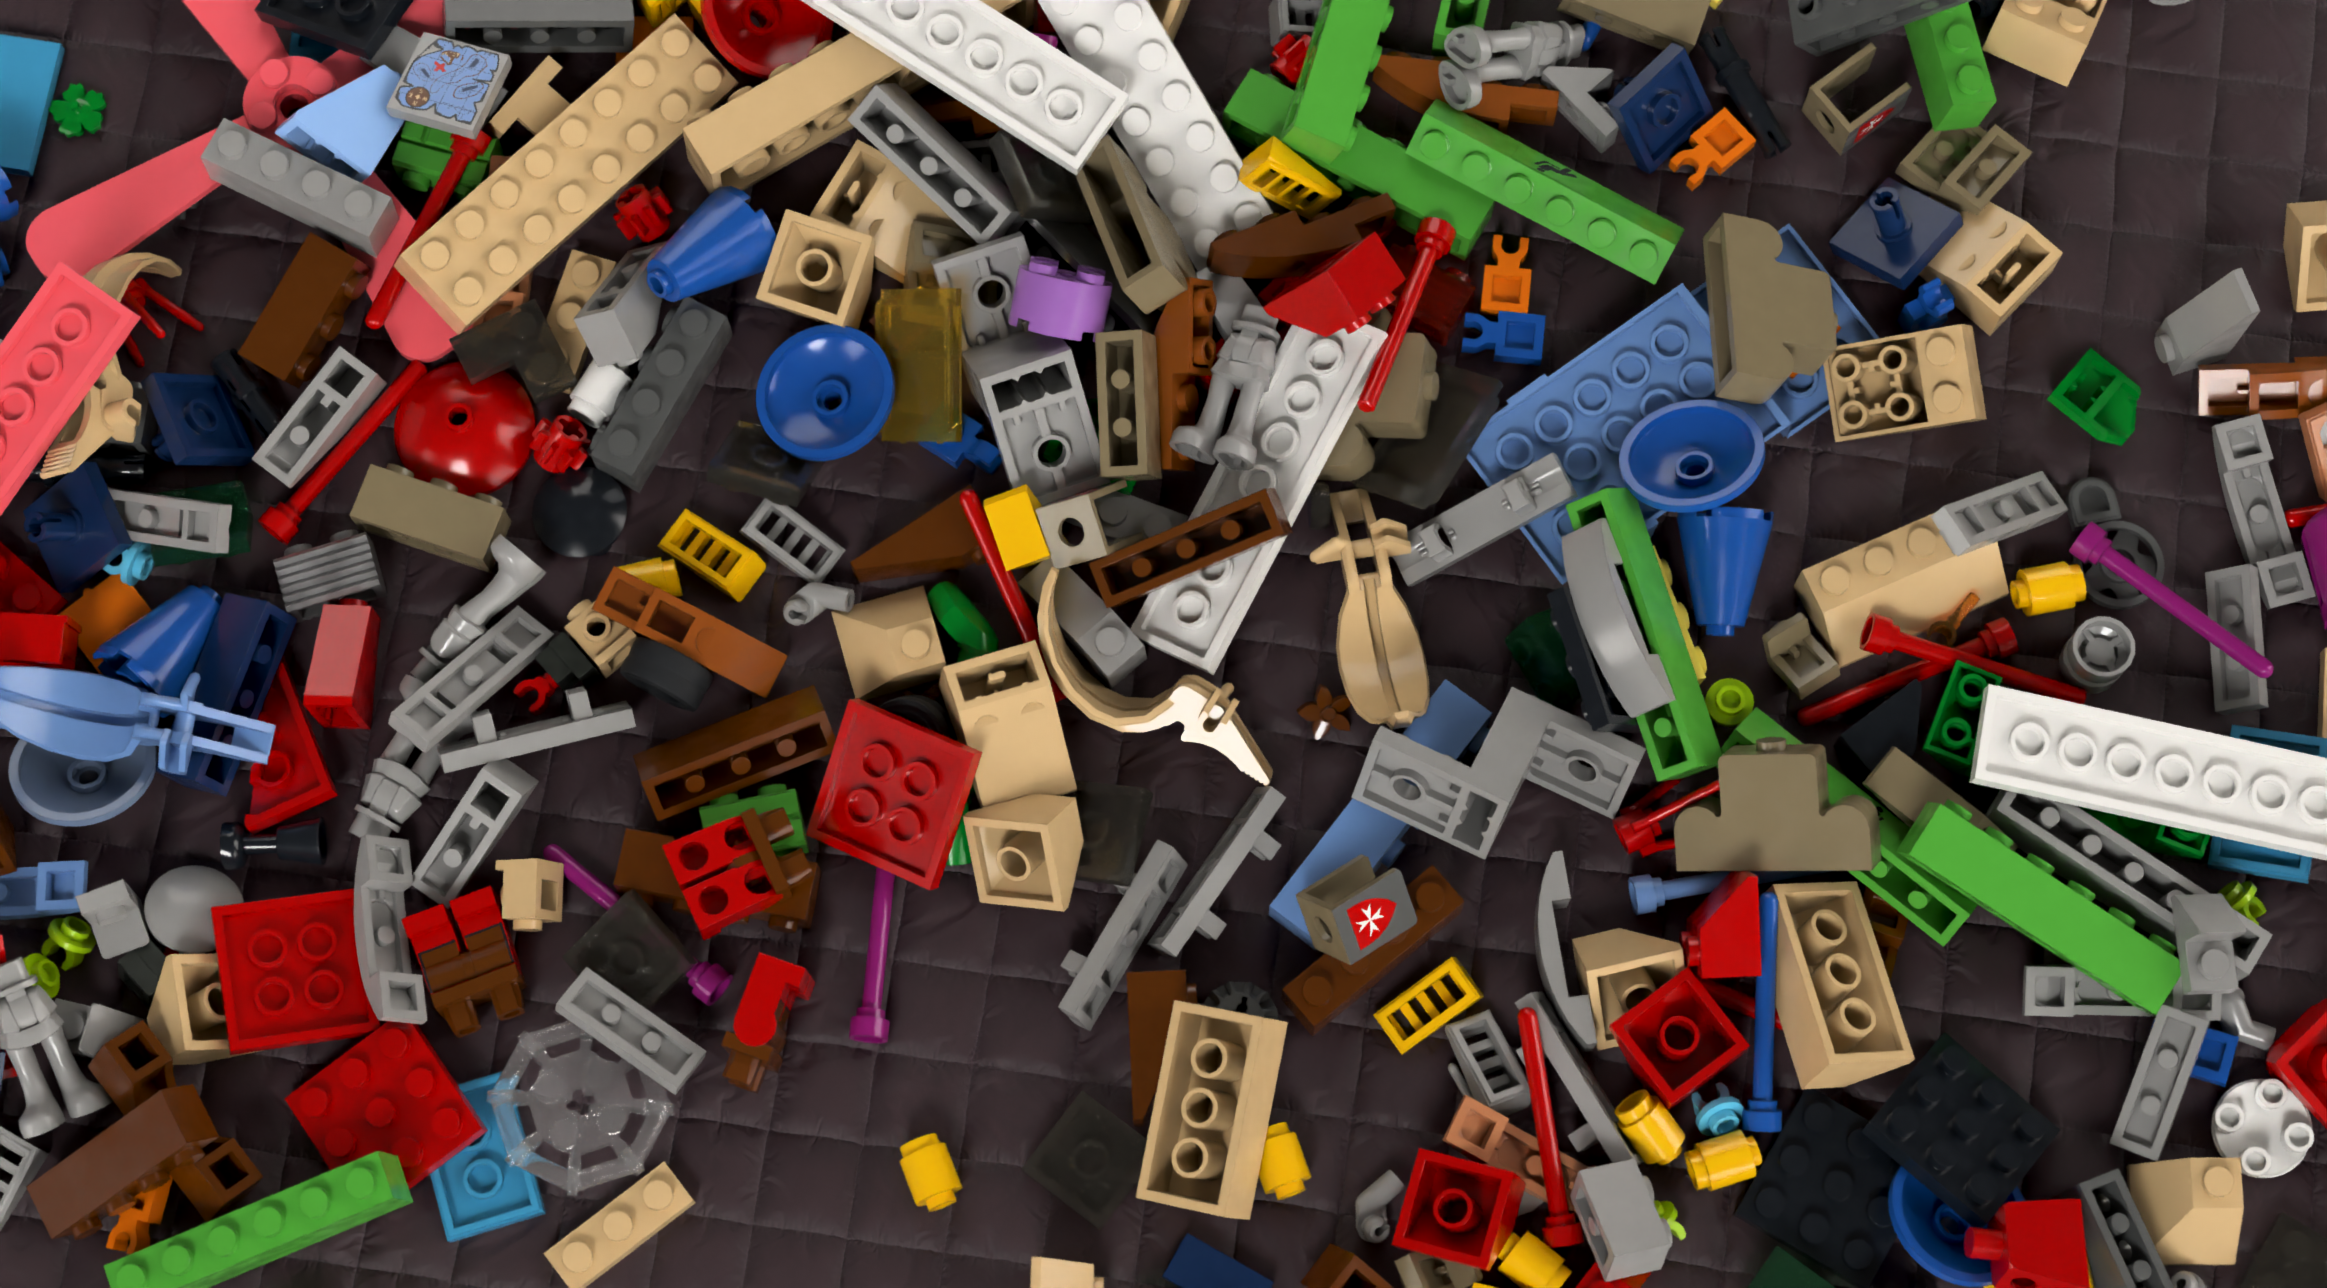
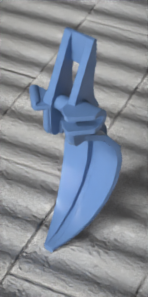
M0 666V727L14 736L45 750L80 760L108 762L131 756L138 745L159 746L158 768L172 774H187L192 751L268 765L276 725L205 707L203 703L195 702L196 689L201 680L197 672L189 675L180 693V698L149 693L146 688L127 680L102 674L40 666ZM160 713L175 717L173 731L166 728H157ZM195 721L234 727L231 745L194 736L192 732Z

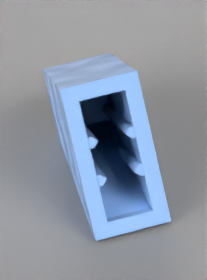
M382 65L297 110L279 125L274 133L304 156L358 182H363L372 174L405 121L389 116L386 108L402 74L389 69L386 65Z

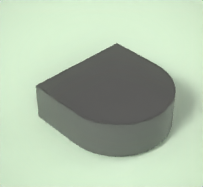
M2095 477L2083 478L2076 482L2067 494L2065 504L2069 509L2067 514L2072 531L2083 530L2091 521L2099 525L2108 521H2120L2122 518L2113 488L2102 479Z

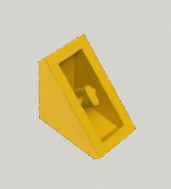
M1027 484L983 500V507L1006 571L1028 567L1051 558L1035 510L1042 507V505Z

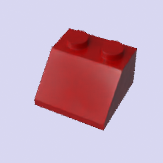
M1373 232L1311 267L1263 306L1269 316L1324 337H1328L1343 328L1347 334H1351L1372 319L1368 311L1374 314L1396 299L1392 291L1402 284L1406 278L1377 233Z
M1731 871L1687 918V931L1679 933V943L1683 949L1684 961H1687L1689 969L1700 978L1762 976L1758 876L1750 871Z
M1689 967L1685 968L1609 1025L1634 1075L1651 1096H1658L1668 1111L1740 1058L1750 1046Z
M1419 1148L1392 1245L1490 1271L1513 1232L1526 1183L1512 1171Z

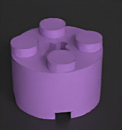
M1031 256L1029 265H1019L1008 320L1010 325L1017 327L1020 318L1029 321L1027 331L1074 341H1082L1083 332L1093 333V342H1095V333L1104 332L1113 284L1105 280V270L1085 265H1078L1077 272L1058 269L1059 261L1041 256Z

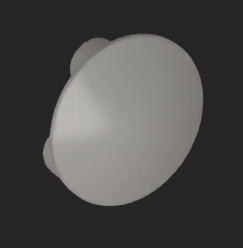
M182 866L163 874L151 886L145 899L144 918L152 935L166 947L178 951L179 954H205L216 950L210 912L211 907L244 903L236 884L222 872L206 866Z

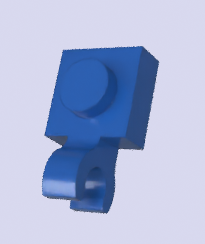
M1938 277L1919 286L1918 297L1904 305L1897 321L1905 334L1916 332L1919 329L1922 331L1935 329L1948 320L1946 315L1954 309L1955 298L1946 283L1941 285Z
M945 401L917 437L919 445L956 469L966 458L986 473L993 475L1002 463V458L999 457V449L991 443L980 439L984 433L983 425Z

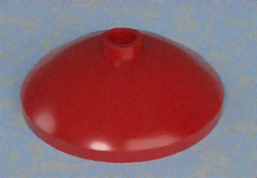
M700 0L702 20L713 45L732 65L755 77L768 79L770 73L779 66L786 63L795 65L809 57V52L815 46L826 40H831L834 21L801 0ZM750 15L759 20L760 27H756L752 23Z
M475 361L449 363L433 369L422 376L401 401L394 423L395 446L404 467L414 473L413 478L430 483L432 478L441 479L455 485L458 488V493L474 498L476 493L487 495L499 490L521 472L533 451L529 445L534 439L532 432L537 426L532 403L523 387L502 369ZM459 413L467 414V420L463 424H452V419L455 415Z

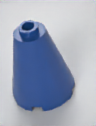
M723 186L716 189L649 261L647 265V283L649 288L656 296L670 302H676L764 272L776 240V233L768 216L762 209L756 212L752 210L745 202L751 197L744 191L733 186Z
M1721 506L1706 510V513L1677 512V523L1695 621L1698 626H1706L1705 635L1731 637L1735 636V628L1745 627L1773 526L1774 512L1764 513V510Z
M193 585L187 586L101 644L92 654L93 659H103L98 669L103 675L127 680L146 688L149 693L180 698V693L189 675L195 670L223 599L206 585H202L200 588ZM160 713V717L165 718L169 715Z

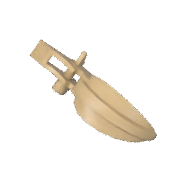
M149 252L127 253L97 264L83 277L120 302L130 281L139 271L173 278L180 276L182 269L171 259ZM117 354L113 356L60 431L52 446L48 449V455H46L45 464H43L42 473H40L42 479L73 472L110 437H113L116 441L134 442L136 426H139L141 420L142 405L132 398L133 386L122 374Z
M1367 487L1329 493L1328 500L1337 537L1331 538L1312 551L1309 558L1312 562H1316V564L1341 561L1346 594L1338 615L1336 652L1339 673L1346 695L1356 713L1371 724H1387L1391 730L1409 727L1413 719L1426 714L1430 702V688L1426 658L1420 636L1405 601L1393 585L1388 557L1411 553L1407 526L1387 518L1376 521ZM1364 522L1368 538L1351 541L1346 525ZM1372 557L1374 572L1358 575L1355 559Z
M1052 566L1042 586L1037 622L1042 654L1049 673L1061 692L1089 719L1120 732L1144 733L1171 725L1175 721H1180L1185 726L1181 735L1182 741L1202 743L1215 748L1227 756L1241 772L1245 771L1246 775L1250 774L1251 778L1254 777L1255 780H1259V783H1264V786H1268L1273 775V769L1235 710L1240 701L1233 698L1230 702L1228 699L1234 691L1232 683L1227 682L1221 688H1218L1198 675L1188 674L1178 679L1173 687L1153 698L1125 697L1106 688L1083 668L1066 645L1055 616L1054 590L1059 569Z

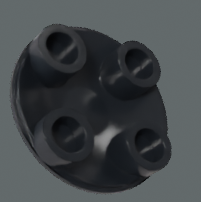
M581 466L579 470L570 467L564 473H555L549 477L538 490L532 506L533 525L540 540L554 552L573 558L602 556L606 554L621 534L627 518V503L619 484L607 473L587 466Z

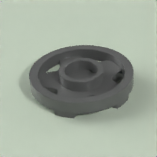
M2108 521L2098 525L2107 532L2118 531L2112 540L2113 544L2111 547L2159 582H2162L2165 569L2164 556L2159 544L2148 531L2126 521ZM2139 539L2148 547L2152 557L2139 553ZM2073 555L2072 564L2080 566L2085 578L2086 597L2096 604L2109 609L2126 610L2139 606L2149 599L2143 593L2139 595V590L2100 562L2094 565L2088 561L2091 564V568L2084 574L2082 561ZM2109 590L2115 599L2104 596L2099 592Z

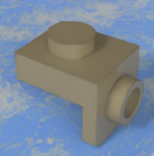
M1802 612L1787 620L1778 622L1762 637L1768 665L1800 700L1841 675L1839 664L1811 635L1808 619Z
M1417 1252L1410 1253L1394 1261L1399 1271L1403 1288H1467L1473 1282L1477 1283L1483 1279L1481 1270L1478 1268Z

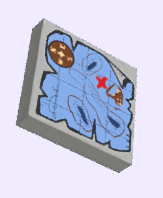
M423 32L386 106L389 116L476 140L513 65L510 55Z

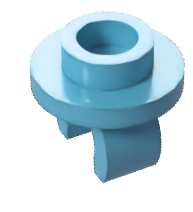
M132 541L133 544L121 553L122 562L114 559L102 569L109 574H120L122 583L129 586L135 585L139 580L147 579L155 563V555L151 553L152 547L150 543Z
M1721 1082L1715 1084L1718 1099L1709 1103L1702 1101L1698 1092L1692 1094L1693 1109L1697 1116L1696 1125L1699 1131L1706 1136H1720L1732 1132L1738 1127L1742 1119L1744 1108L1739 1099L1731 1097L1728 1088Z

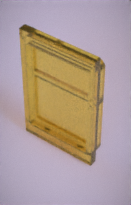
M918 287L916 289H881V299L875 304V342L887 355L895 377L893 406L887 421L880 430L882 441H899L902 444L907 441L936 442L938 444L962 442L961 288L925 289L924 287Z

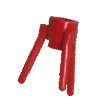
M142 277L136 280L133 278L130 281L120 303L141 317L140 320L160 339L164 338L166 333L158 322L144 309L146 304L145 297L195 330H204L202 322L152 289ZM129 334L123 343L138 367H144L145 361L133 337Z
M1684 778L1663 781L1635 803L1620 809L1621 816L1612 819V823L1627 854L1639 851L1641 857L1645 858L1658 851L1674 849V837L1655 841V837L1662 834L1658 821L1720 790L1719 780L1701 787L1654 812L1651 808L1645 809Z

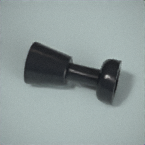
M318 817L278 827L276 834L247 835L245 827L239 822H224L220 833V852L224 869H241L246 864L248 855L277 853L280 860L324 865L328 853L327 829L324 818Z

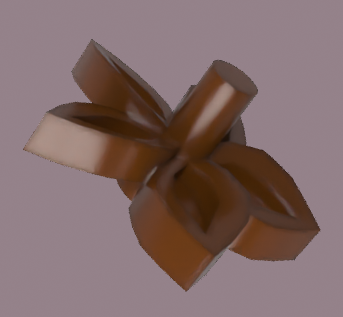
M1322 684L1317 688L1316 702H1305L1297 709L1301 717L1312 721L1311 728L1315 740L1324 737L1329 732L1331 725L1338 730L1350 731L1349 721L1342 713L1351 705L1347 695L1342 694L1332 699L1329 689Z

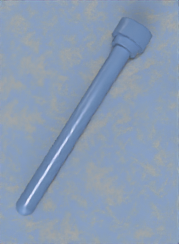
M1718 871L1662 881L1660 877L1652 878L1650 874L1629 877L1628 890L1632 909L1635 915L1654 913L1657 911V907L1665 906V900L1711 893L1731 871ZM1832 871L1750 872L1758 876V884Z

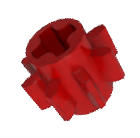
M1288 33L1273 46L1274 51L1271 55L1276 60L1269 65L1270 70L1286 87L1292 90L1296 88L1311 37L1308 35H1303L1296 41Z
M637 184L625 190L617 198L615 205L619 211L613 217L617 221L615 224L627 240L630 241L638 235L643 242H650L661 236L669 228L671 221L667 215L673 212V209L669 205L670 201L659 186H655L648 191L643 184Z
M557 415L552 423L542 418L532 432L534 439L529 447L534 450V459L543 469L549 472L564 473L568 466L579 470L589 456L586 450L591 444V440L586 438L587 431L581 422L571 416Z

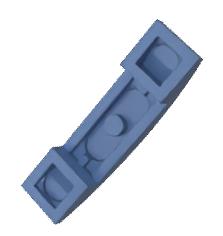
M85 860L38 862V867H18L16 872L0 876V920L39 918L80 912L75 896L87 892L89 862Z

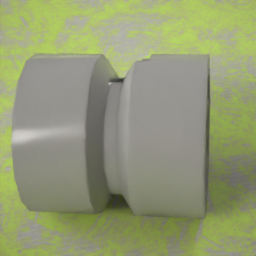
M2097 616L2086 620L2073 633L2060 653L2059 669L2064 680L2070 685L2085 689L2086 693L2097 694L2108 690L2131 665L2135 656V640L2131 631L2121 621L2112 617Z

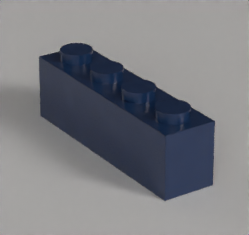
M225 593L194 670L201 677L194 701L203 703L205 707L257 720L297 618L268 601ZM195 721L192 734L231 745L235 728ZM192 751L186 775L162 771L158 768V761L156 772L184 787L226 797L241 760Z

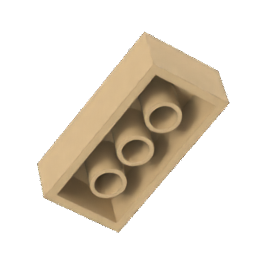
M1174 1000L1136 1198L1226 1218L1250 1220L1288 1022Z

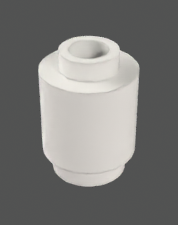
M593 358L569 395L572 401L567 407L568 411L587 425L599 429L604 421L609 422L615 414L614 405L621 390L626 385L631 387L634 383L628 376L631 370L627 366L620 367L617 363L598 367Z

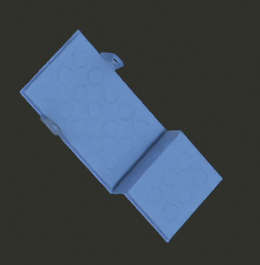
M1790 224L1777 231L1783 242L1782 252L1776 258L1777 262L1824 271L1830 276ZM1830 276L1833 310L1837 314L1838 325L1841 328L1836 334L1837 346L1878 339V335ZM1706 282L1691 292L1681 283L1548 377L1546 374H1543L1507 399V406L1455 441V443L1488 487L1550 453L1557 454L1578 497L1524 525L1520 530L1563 585L1567 582L1563 560L1562 537L1574 532L1565 505L1605 488H1627L1619 467V453L1627 434L1640 420L1650 413L1673 403L1698 399L1716 400L1734 405L1748 413L1759 425L1764 437V443L1779 432L1783 438L1786 437L1788 439L1830 409L1824 366L1822 365L1812 376L1797 374L1793 379L1788 377L1771 398L1762 404H1750L1716 397ZM1637 499L1651 538L1658 525L1656 519L1667 511L1656 509Z

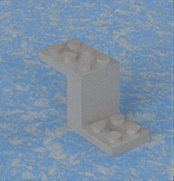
M1020 231L931 260V264L970 391L990 419L1010 488L1014 489L1027 484L1041 505L1110 483V480L1101 477L1099 442L1071 348L1062 338L1027 331L1029 325L1027 320L1019 318L1017 327L1008 323L1019 265H1029L1030 262L1026 241ZM990 280L1000 282L1003 292L997 302L984 304L979 301L978 291L983 283ZM1052 439L1060 441L1063 450L1061 456L1056 461L1046 463L1039 460L1038 450L1045 441Z
M1511 687L1471 767L1380 725L1372 740L1351 798L1485 860L1525 779L1614 819L1646 748L1611 732L1593 731L1591 725L1583 718L1546 703L1536 696ZM1578 760L1589 763L1593 768L1582 765ZM1404 779L1414 782L1417 786L1407 783Z

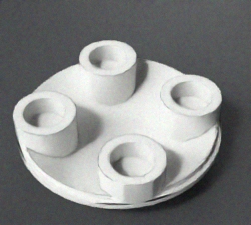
M2251 1079L2240 1082L2227 1090L2214 1108L2211 1132L2215 1147L2222 1158L2240 1157L2241 1173L2255 1178H2273L2288 1173L2299 1165L2314 1142L2312 1121L2308 1109L2286 1085L2277 1079Z

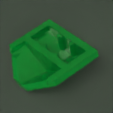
M2090 348L2046 400L2095 439L2122 446L2135 430L2137 400L2141 395V387Z

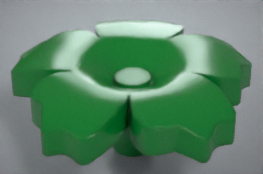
M71 83L68 90L62 94L65 101H51L49 111L53 115L54 120L61 124L59 127L60 133L68 138L82 136L84 128L91 134L102 128L104 116L100 112L107 106L102 93L90 90L86 94L81 83L76 85Z

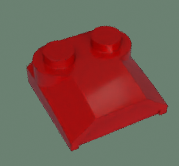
M2327 998L2308 1008L2272 1044L2266 1057L2267 1070L2272 1079H2277L2286 1085L2326 1129Z

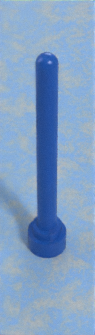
M1764 892L1759 897L1762 976H1756L1753 1096L1747 1099V1108H1744L1742 1111L1741 1129L1755 1132L1782 1131V1110L1777 1109V1100L1773 1099L1778 898L1773 892Z

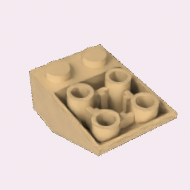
M2004 0L1982 51L2068 87L2107 0Z
M858 139L810 214V217L873 236L875 238L873 268L903 284L910 229L914 220L962 229L881 151Z
M1930 196L1929 198L1959 212L1964 225L1919 275L1927 282L1938 277L1941 285L1946 283L1955 298V306L1985 333L1991 336L2052 273L2063 252L2027 221L1991 202L1976 215L1952 207Z
M1957 324L1838 345L1837 349L1823 364L1835 442L1938 428L1987 419L1973 327L1971 325Z
M1036 640L942 668L939 688L957 740L982 752L972 783L981 808L1033 793L1061 796L1077 790L1052 686Z

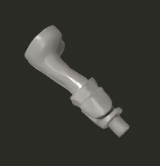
M1514 21L1509 30H1484L1476 25H1465L1453 29L1444 41V49L1452 60H1442L1439 64L1438 74L1445 100L1456 110L1471 109L1478 105L1482 99L1481 83L1503 79L1526 81L1532 77L1541 76L1542 71L1548 66H1567L1570 59L1578 58L1581 54L1585 39L1584 27L1581 24L1569 25L1565 21H1526L1525 23ZM1504 51V56L1491 58L1492 53Z
M1246 304L1241 319L1233 321L1231 326L1233 332L1230 333L1217 353L1218 360L1210 370L1212 372L1206 403L1195 426H1178L1171 435L1169 445L1176 452L1210 465H1214L1217 460L1221 465L1232 470L1242 471L1254 468L1257 449L1252 445L1253 431L1263 392L1269 391L1270 376L1275 370L1276 345L1280 338L1279 333L1275 331L1279 319L1269 316L1262 306ZM1234 388L1239 389L1240 394L1229 429L1225 435L1220 437Z
M500 533L490 546L492 555L498 562V572L493 580L482 592L462 607L455 603L448 618H443L439 626L434 630L427 649L422 646L418 650L424 657L410 673L422 682L427 683L440 670L488 631L485 626L494 615L534 586L547 573Z
M405 674L400 683L399 691L403 699L407 700L425 683ZM470 715L428 752L424 753L422 751L411 769L404 765L415 745L406 736L396 732L381 756L374 759L372 772L365 776L360 802L365 806L356 804L354 807L358 814L348 832L359 838L365 834L389 837L392 831L399 833L401 824L422 805L420 798L431 790L429 784L441 764L436 746L456 742L463 735L474 732Z
M17 957L0 964V1049L6 1050L23 1089L26 1108L18 1123L23 1138L28 1139L46 1133L66 1121L44 1077L32 1045L41 1042L55 1074L70 1118H78L107 1106L113 1100L100 1083L86 1079L67 1043L62 1028L64 1021L55 1012L57 1004L40 985H34L38 982L36 974L30 976L22 957Z

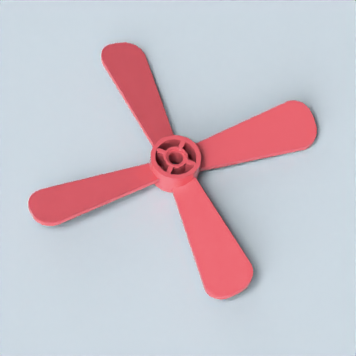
M181 0L248 81L243 95L244 115L232 122L301 154L299 151L274 133L278 126L288 119V113L295 108H303L374 70V68L359 59V56L340 49L322 63L307 57L289 56L274 25L261 21L254 10L261 0ZM414 0L396 25L420 38L423 32L444 37L443 0ZM217 128L41 212L28 228L26 248L42 275L48 278L58 262L61 261L84 276L97 264L124 255L222 185L210 179L201 159L202 153ZM374 171L361 183L392 197L399 220L377 258L342 242L348 254L371 267L367 274L368 284L365 290L372 303L416 222ZM406 281L383 325L395 349L404 358L410 361L419 360L422 363H429L441 359L463 343L472 333L474 323L458 336L410 283Z

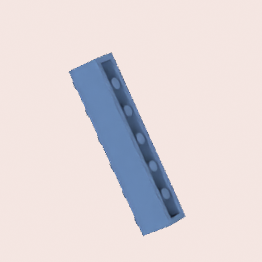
M1445 679L1430 698L1426 714L1415 718L1403 735L1461 762L1468 751L1475 755L1479 752L1490 731L1487 727L1490 723L1492 712ZM1404 779L1407 783L1417 786L1414 782ZM1352 798L1269 905V916L1316 950L1296 894L1360 854L1369 858L1374 873L1381 864L1389 868L1405 848L1406 844L1400 840L1411 825Z

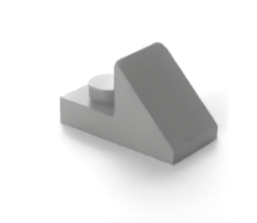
M1548 66L1542 71L1540 84L1546 86L1549 90L1559 91L1557 109L1601 154L1604 153L1615 143L1619 127L1609 106L1603 101L1597 103L1595 100L1610 88L1614 70L1608 68Z
M124 879L75 896L81 915L91 924L101 956L104 959H110L132 951L150 942L141 899Z
M2222 894L2173 895L2171 903L2183 994H2223L2238 990L2232 940L2246 933L2245 925Z
M58 998L55 999L57 1004L55 1012L64 1021L62 1028L72 1054L93 1059L105 1043L141 1020H144L148 1026L146 1019L100 1004L92 1003L91 1006Z

